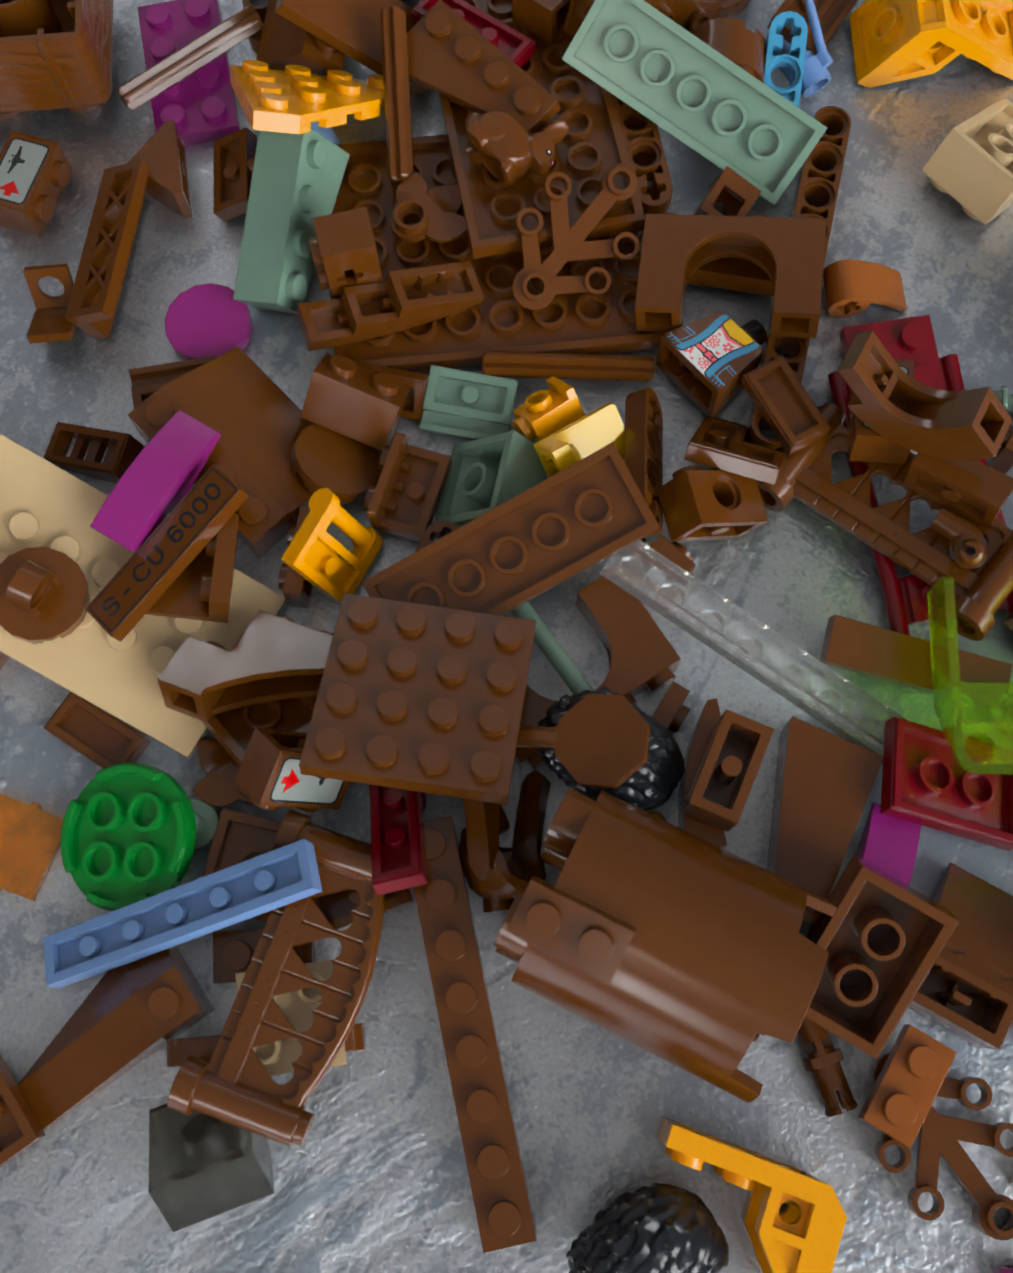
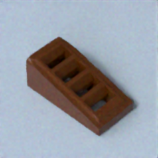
M57 422L44 459L63 470L117 484L145 446L127 433ZM76 438L70 457H66L72 439ZM91 442V445H90V448H89V450H88L87 456H86L85 460H83V459H84V456H85V454H86V451H87V449H88L89 443ZM108 447V450H107V453H106V455H105L104 461H103V463H101V461H102V459H103V456H104V453H105V451H106V448Z

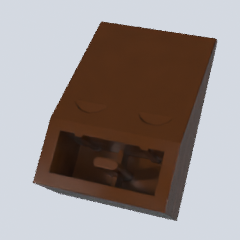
M949 863L932 900L946 907L960 922L908 1008L979 1048L1000 1050L1013 1022V896L955 864Z

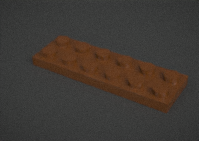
M614 442L366 579L362 584L369 597L502 616L659 530L660 526Z

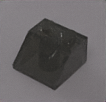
M167 1103L150 1109L148 1192L172 1231L175 1232L275 1193L271 1150L267 1138L195 1110L190 1116L168 1108Z

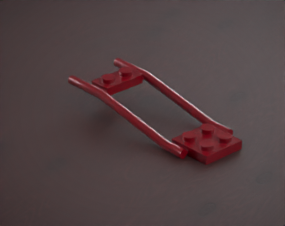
M930 315L843 327L839 333L843 357H845L856 334L873 331L894 360L914 361V380H921L922 384L939 390H965L958 355L950 354L941 358L938 357ZM835 371L828 374L833 404L844 412L846 419L843 422V426L849 429V407L847 406L849 403V385L841 374ZM845 452L852 477L867 472L868 468L865 463L849 461V453ZM977 459L987 465L986 459ZM871 478L870 508H875L879 504ZM1000 510L997 517L1006 526L1002 510ZM871 547L881 584L889 629L910 635L909 625L943 620L941 612L951 598L915 575L899 578L895 562ZM1013 590L996 612L1007 609L1009 615L1013 611Z

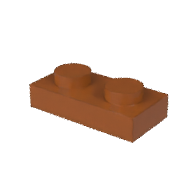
M904 1024L858 1118L903 1146L911 1148L957 1052L912 1025Z

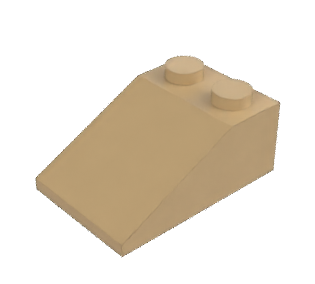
M1006 97L952 128L922 169L931 178V183L936 189L949 193L962 205L963 211L970 218L980 220L985 225L1013 203V103Z

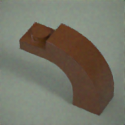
M873 331L856 334L837 370L854 391L847 406L863 423L888 440L922 454L953 460L995 458L1012 422V418L990 387L964 391H945L926 386L914 380L898 366Z

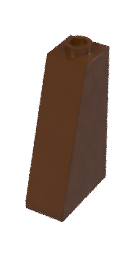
M792 716L783 726L779 738L766 870L828 899L882 764L883 756Z

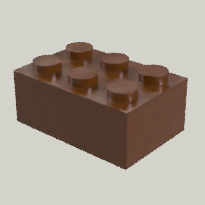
M853 855L828 897V900L837 905L833 917L823 914L812 924L805 936L829 952L823 974L805 1017L877 1059L960 921L943 905Z

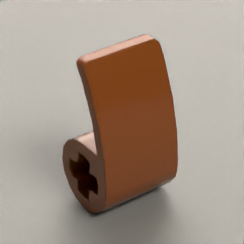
M848 259L836 261L823 270L828 313L834 318L856 316L866 310L871 303L888 306L901 313H904L907 309L901 274L895 269L873 262Z

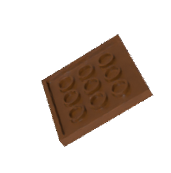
M344 593L299 763L301 774L507 805L533 649L536 620Z

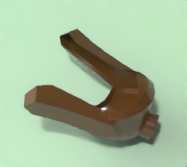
M536 769L527 774L522 782L512 848L499 847L500 804L463 798L466 828L462 829L459 854L469 888L483 899L484 912L509 910L513 903L512 899L516 897L521 886L527 887L533 876L545 881L544 862L540 861L545 811L551 782Z

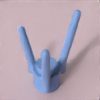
M804 0L817 54L814 55L811 50L805 52L801 87L803 98L816 94L832 79L827 67L833 63V60L826 49L813 0ZM783 39L782 50L788 55L790 43ZM780 67V71L791 85L794 82L792 72L787 68Z

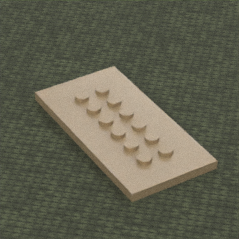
M0 434V564L9 555L25 548L48 547L63 552L82 569L88 582L91 603L135 551L128 550L90 527L108 495ZM234 568L228 623L145 614L120 642L111 637L87 612L84 621L70 635L64 638L58 637L52 641H43V643L32 644L17 639L0 626V652L190 759L197 748L198 741L202 740L208 728L199 719L167 708L157 678L188 636L204 642H216L228 651H231L259 610L278 616L287 600L284 596Z

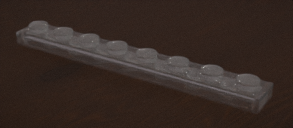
M641 540L613 554L600 573L854 744L883 756L885 721L894 716L907 720Z

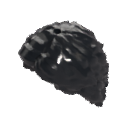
M601 687L599 691L584 690L571 696L563 695L559 702L555 701L546 711L547 716L539 721L538 726H557L558 720L588 694H620L609 691L607 687ZM628 698L626 699L650 725L647 762L619 787L581 786L555 756L554 749L539 748L538 752L541 759L551 771L555 772L560 780L564 781L566 786L595 801L603 790L646 812H651L664 805L670 799L674 789L685 773L683 755L678 743L664 725L658 723V720L647 715Z
M653 1183L651 1186L641 1187L633 1193L625 1192L615 1197L614 1201L610 1202L606 1208L599 1210L594 1217L592 1225L587 1226L573 1240L571 1250L567 1252L566 1257L568 1258L570 1268L569 1273H721L728 1266L729 1245L710 1209L697 1194L670 1184Z

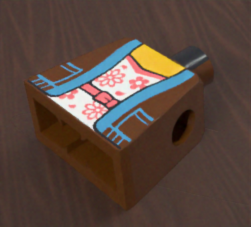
M717 311L662 335L655 364L704 413L712 418L744 388L741 383L743 375L759 367L763 355L760 345L766 342L767 333L764 326L755 319L740 327L725 312Z

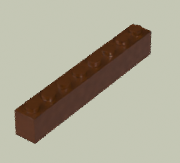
M450 815L423 821L428 884L414 887L481 1243L483 1253L537 1241V1231L466 879L460 859L455 825Z

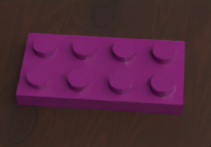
M175 0L137 7L146 70L220 24L222 17L218 0ZM227 52L151 99L155 133L166 121L174 120L184 146L216 141L240 130L235 94L230 84V65Z

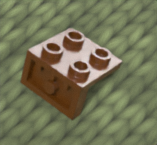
M233 514L150 608L146 615L228 623L238 541L239 514Z

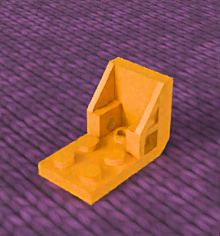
M867 0L849 15L856 79L858 84L866 88L934 74L961 53L967 59H973L990 68L995 74H1001L1013 80L1012 0Z
M661 1116L655 1136L666 1146L664 1153L669 1155L671 1160L701 1171L703 1162L715 1165L714 1172L721 1175V1179L748 1190L741 1218L762 1273H832L847 1216L831 1185L806 1171ZM787 1203L786 1208L779 1213L781 1205Z

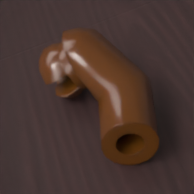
M943 507L932 521L930 528L950 539L953 556L957 564L966 569L979 567L987 557L982 530Z

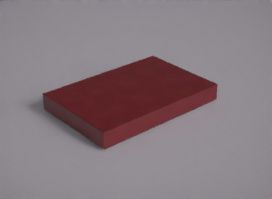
M894 716L885 721L880 813L1007 851L1013 850V753Z

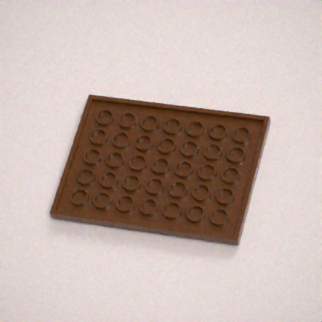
M629 118L624 121V125L631 130H640L646 126L645 122L639 118ZM447 134L413 137V173H419L426 181L428 188L457 184ZM386 140L337 145L349 153L350 156L332 214L366 206L377 248L383 282L386 281L388 271L471 261L484 299L482 303L400 332L352 344L335 346L334 356L340 355L355 361L418 372L430 370L431 365L446 368L481 366L482 355L486 351L607 354L659 349L661 337L667 332L637 331L635 300L644 230L630 232L639 240V251L631 260L623 262L616 258L566 262L556 275H585L594 267H602L608 271L611 277L610 287L605 293L599 296H592L587 292L555 295L547 307L536 311L528 310L518 304L512 291L515 276L524 268L522 251L473 259L468 232L459 239L445 243H438L427 238L413 243L398 239L391 230L390 216L397 205L396 190L400 183H394L388 178ZM638 153L632 157L633 161L640 166H649L655 162L654 157L648 153ZM653 180L648 181L646 194H649L652 200H658L659 197H656L653 192ZM461 206V209L458 214L464 217L463 208ZM417 222L407 223V225L417 224ZM617 235L594 238L584 241L614 239ZM627 239L618 241L617 246L620 253L624 255L631 254V242ZM553 246L539 248L541 264L551 254ZM592 274L589 278V284L593 289L600 290L604 286V279L599 274ZM531 279L527 282V290L532 295H539L543 291V285L539 280ZM330 289V297H331V299H333V296H332V293H331V289Z

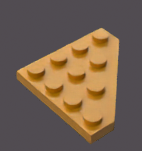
M243 60L242 66L231 65L230 84L252 130L303 134L310 132L311 122L319 121L318 126L330 128L346 124L348 114L354 113V118L358 120L379 117L381 107H385L383 75L370 74L368 75V80L353 79L352 74L346 71L328 70L326 76L311 74V69L299 65H286L285 71L268 69L269 65L267 63L256 60Z

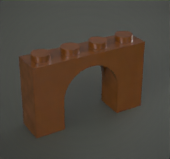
M673 212L646 214L635 300L637 331L669 332L681 327L685 290L692 275L703 265L721 258H741L758 265L765 271L772 282L774 300L771 336L816 338L821 309L827 219L811 218L808 216H798L795 218L766 217L764 215H751L749 217L722 216L716 213L706 215H678Z
M617 568L577 592L576 607L602 643L609 662L608 675L595 691H599L601 687H607L609 691L623 695L636 704L637 702L634 697L648 688L652 693H656L675 680L676 676L673 672L676 671L681 658ZM527 685L520 725L538 726L539 721L547 716L546 711L555 703V700L537 694ZM516 748L514 762L520 770L529 764L533 769H537L545 764L538 752L539 748Z

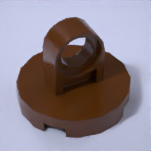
M48 547L25 548L9 555L0 564V626L13 637L32 644L43 643V641H52L58 637L64 638L70 635L84 621L87 613L85 608L90 604L88 582L80 566L65 553Z

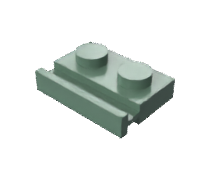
M431 365L423 405L424 411L419 429L425 432L468 440H477L508 432L512 423L519 382L518 380Z

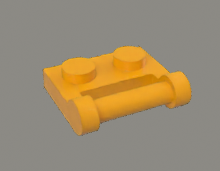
M321 488L311 496L309 500L310 512L280 560L331 600L341 604L344 593H355L380 551L383 539L373 528L364 527L340 506L339 497L331 490ZM331 522L353 541L354 550L352 553L326 531Z

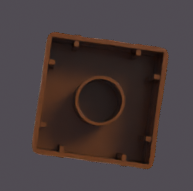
M0 0V120L12 118L21 112L67 109L73 113L83 114L91 112L101 106V104L108 102L112 94L113 0Z

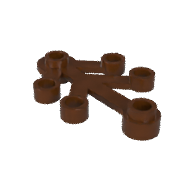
M625 164L610 166L600 180L601 192L571 229L569 226L567 197L572 189L571 180L563 172H554L548 176L544 184V194L549 200L553 251L543 264H541L538 233L543 226L541 213L532 207L524 208L519 212L515 221L516 230L521 235L524 268L515 276L512 291L515 300L520 306L536 311L547 307L555 295L587 292L592 296H599L609 289L611 277L608 271L602 267H594L585 275H556L566 262L616 258L619 261L625 262L631 260L638 253L639 240L630 232H622L614 239L584 241L614 203H624L634 194L637 188V176L632 168ZM617 174L623 175L627 179V188L623 190L615 188L612 182L613 176ZM553 180L562 181L565 185V193L562 195L552 193L550 182ZM525 215H532L537 220V227L531 231L524 229L521 224V218ZM627 239L631 242V254L624 255L620 253L617 246L619 240ZM592 274H599L603 277L604 286L602 289L596 290L590 286L589 278ZM531 279L539 280L543 285L542 293L539 295L530 294L527 290V282Z
M890 1052L881 1056L875 1063L872 1073L873 1084H875ZM945 1077L937 1096L957 1099L963 1107L980 1111L990 1105L992 1090L988 1083L980 1078L964 1077L958 1080ZM973 1083L981 1091L979 1101L974 1104L966 1096L968 1086ZM931 1106L919 1131L914 1187L910 1189L907 1196L910 1210L916 1216L927 1221L936 1220L942 1215L945 1204L941 1193L937 1190L941 1155L974 1200L972 1216L977 1228L996 1240H1009L1013 1238V1200L994 1192L957 1141L989 1146L999 1154L1013 1157V1146L1009 1149H1004L1000 1142V1135L1004 1130L1009 1129L1013 1133V1124L998 1122L990 1125L940 1115ZM882 1133L881 1140L877 1143L874 1151L878 1165L892 1173L905 1171L911 1161L908 1147ZM891 1145H896L900 1151V1159L894 1165H888L884 1157L885 1150ZM924 1192H929L934 1202L933 1207L927 1212H922L918 1207V1198ZM999 1208H1005L1008 1213V1222L1005 1226L998 1228L993 1220L994 1213Z

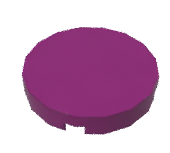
M214 283L195 285L180 293L169 305L164 320L165 332L178 356L184 360L215 355L219 357L238 346L242 350L246 348L253 331L252 319L248 306L233 299L234 290L228 286Z

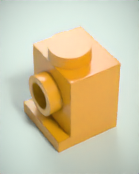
M554 376L546 380L549 387L547 390H540L526 398L523 405L513 410L516 418L512 421L514 430L534 443L585 416L574 388Z

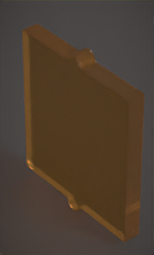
M0 794V891L4 889L35 901L60 849L63 818L43 811L42 806L36 802L27 805Z

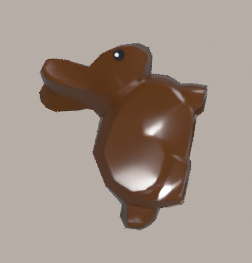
M496 110L481 115L476 112H470L465 121V132L469 135V141L464 151L471 161L477 165L482 164L499 180V185L506 189L514 180L523 177L528 170L538 176L547 174L555 160L554 145L564 139L569 131V127L566 121L556 120L553 123L545 124L537 133H531L527 131L513 114Z

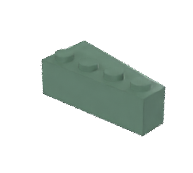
M310 128V132L303 134L259 131L233 297L234 300L256 309L296 313L298 304L304 303L315 270L308 240L317 237L312 218L332 214L350 156L349 153L312 128Z

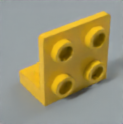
M607 403L536 442L533 446L549 478L614 442L624 461L625 427L616 406Z

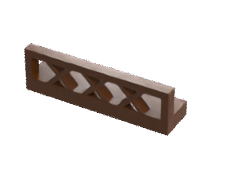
M143 160L104 169L65 319L96 340L109 338L146 194L145 187L150 166Z

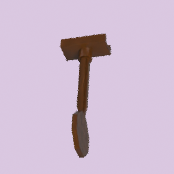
M588 694L563 715L555 727L520 725L517 747L554 749L555 756L579 785L617 788L647 762L650 725L623 695Z

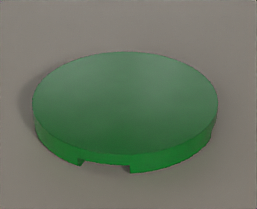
M119 763L96 772V777L86 785L76 800H71L66 810L60 836L61 857L65 872L71 873L78 888L86 896V901L108 911H114L165 892L180 884L190 866L196 843V822L194 811L186 792L171 775L159 768L144 764Z

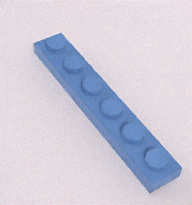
M306 839L296 841L43 937L47 986L63 988L323 892L314 844Z

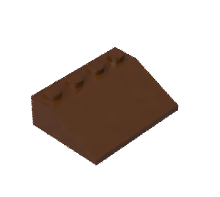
M238 346L164 384L130 412L128 416L139 434L148 443L179 410L222 434L193 486L214 464L249 495L247 500L234 514H239L238 537L260 559L288 534L290 522L292 520L297 521L300 506L309 507V500L313 493L303 485L304 480L300 477L298 471L295 475L291 467V451L301 431L313 424V422L300 418L302 410Z

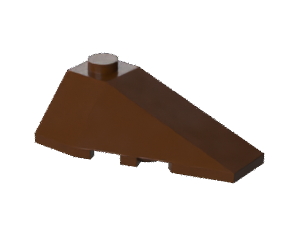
M177 946L111 969L106 972L18 1083V1086L44 1131L167 1044L166 1040L175 1039L212 1013L215 1008Z

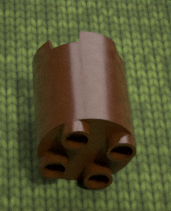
M569 788L542 843L544 851L540 861L561 870L554 887L635 927L636 930L609 984L507 931L527 888L522 885L494 942V946L497 947L496 953L518 963L511 982L747 1103L754 1101L760 1095L763 1084L738 1070L737 1067L752 1041L756 1042L760 1034L793 1043L812 1002L829 956V952L799 933L803 920L815 923L823 914L833 917L837 909L836 903L603 790L595 801Z

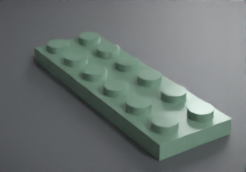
M595 0L562 57L563 61L722 170L727 166L762 191L760 196L776 205L827 130L825 125L644 0Z

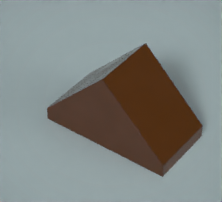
M166 121L128 163L143 160L150 166L145 187L146 193L183 218L192 217L185 146L175 121Z

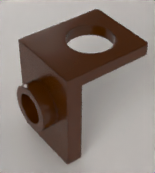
M54 264L25 267L23 273L36 307L26 334L29 343L72 340L76 326L65 319L74 286L68 265ZM46 276L58 279L64 286V293L60 296L45 294L39 286V280Z

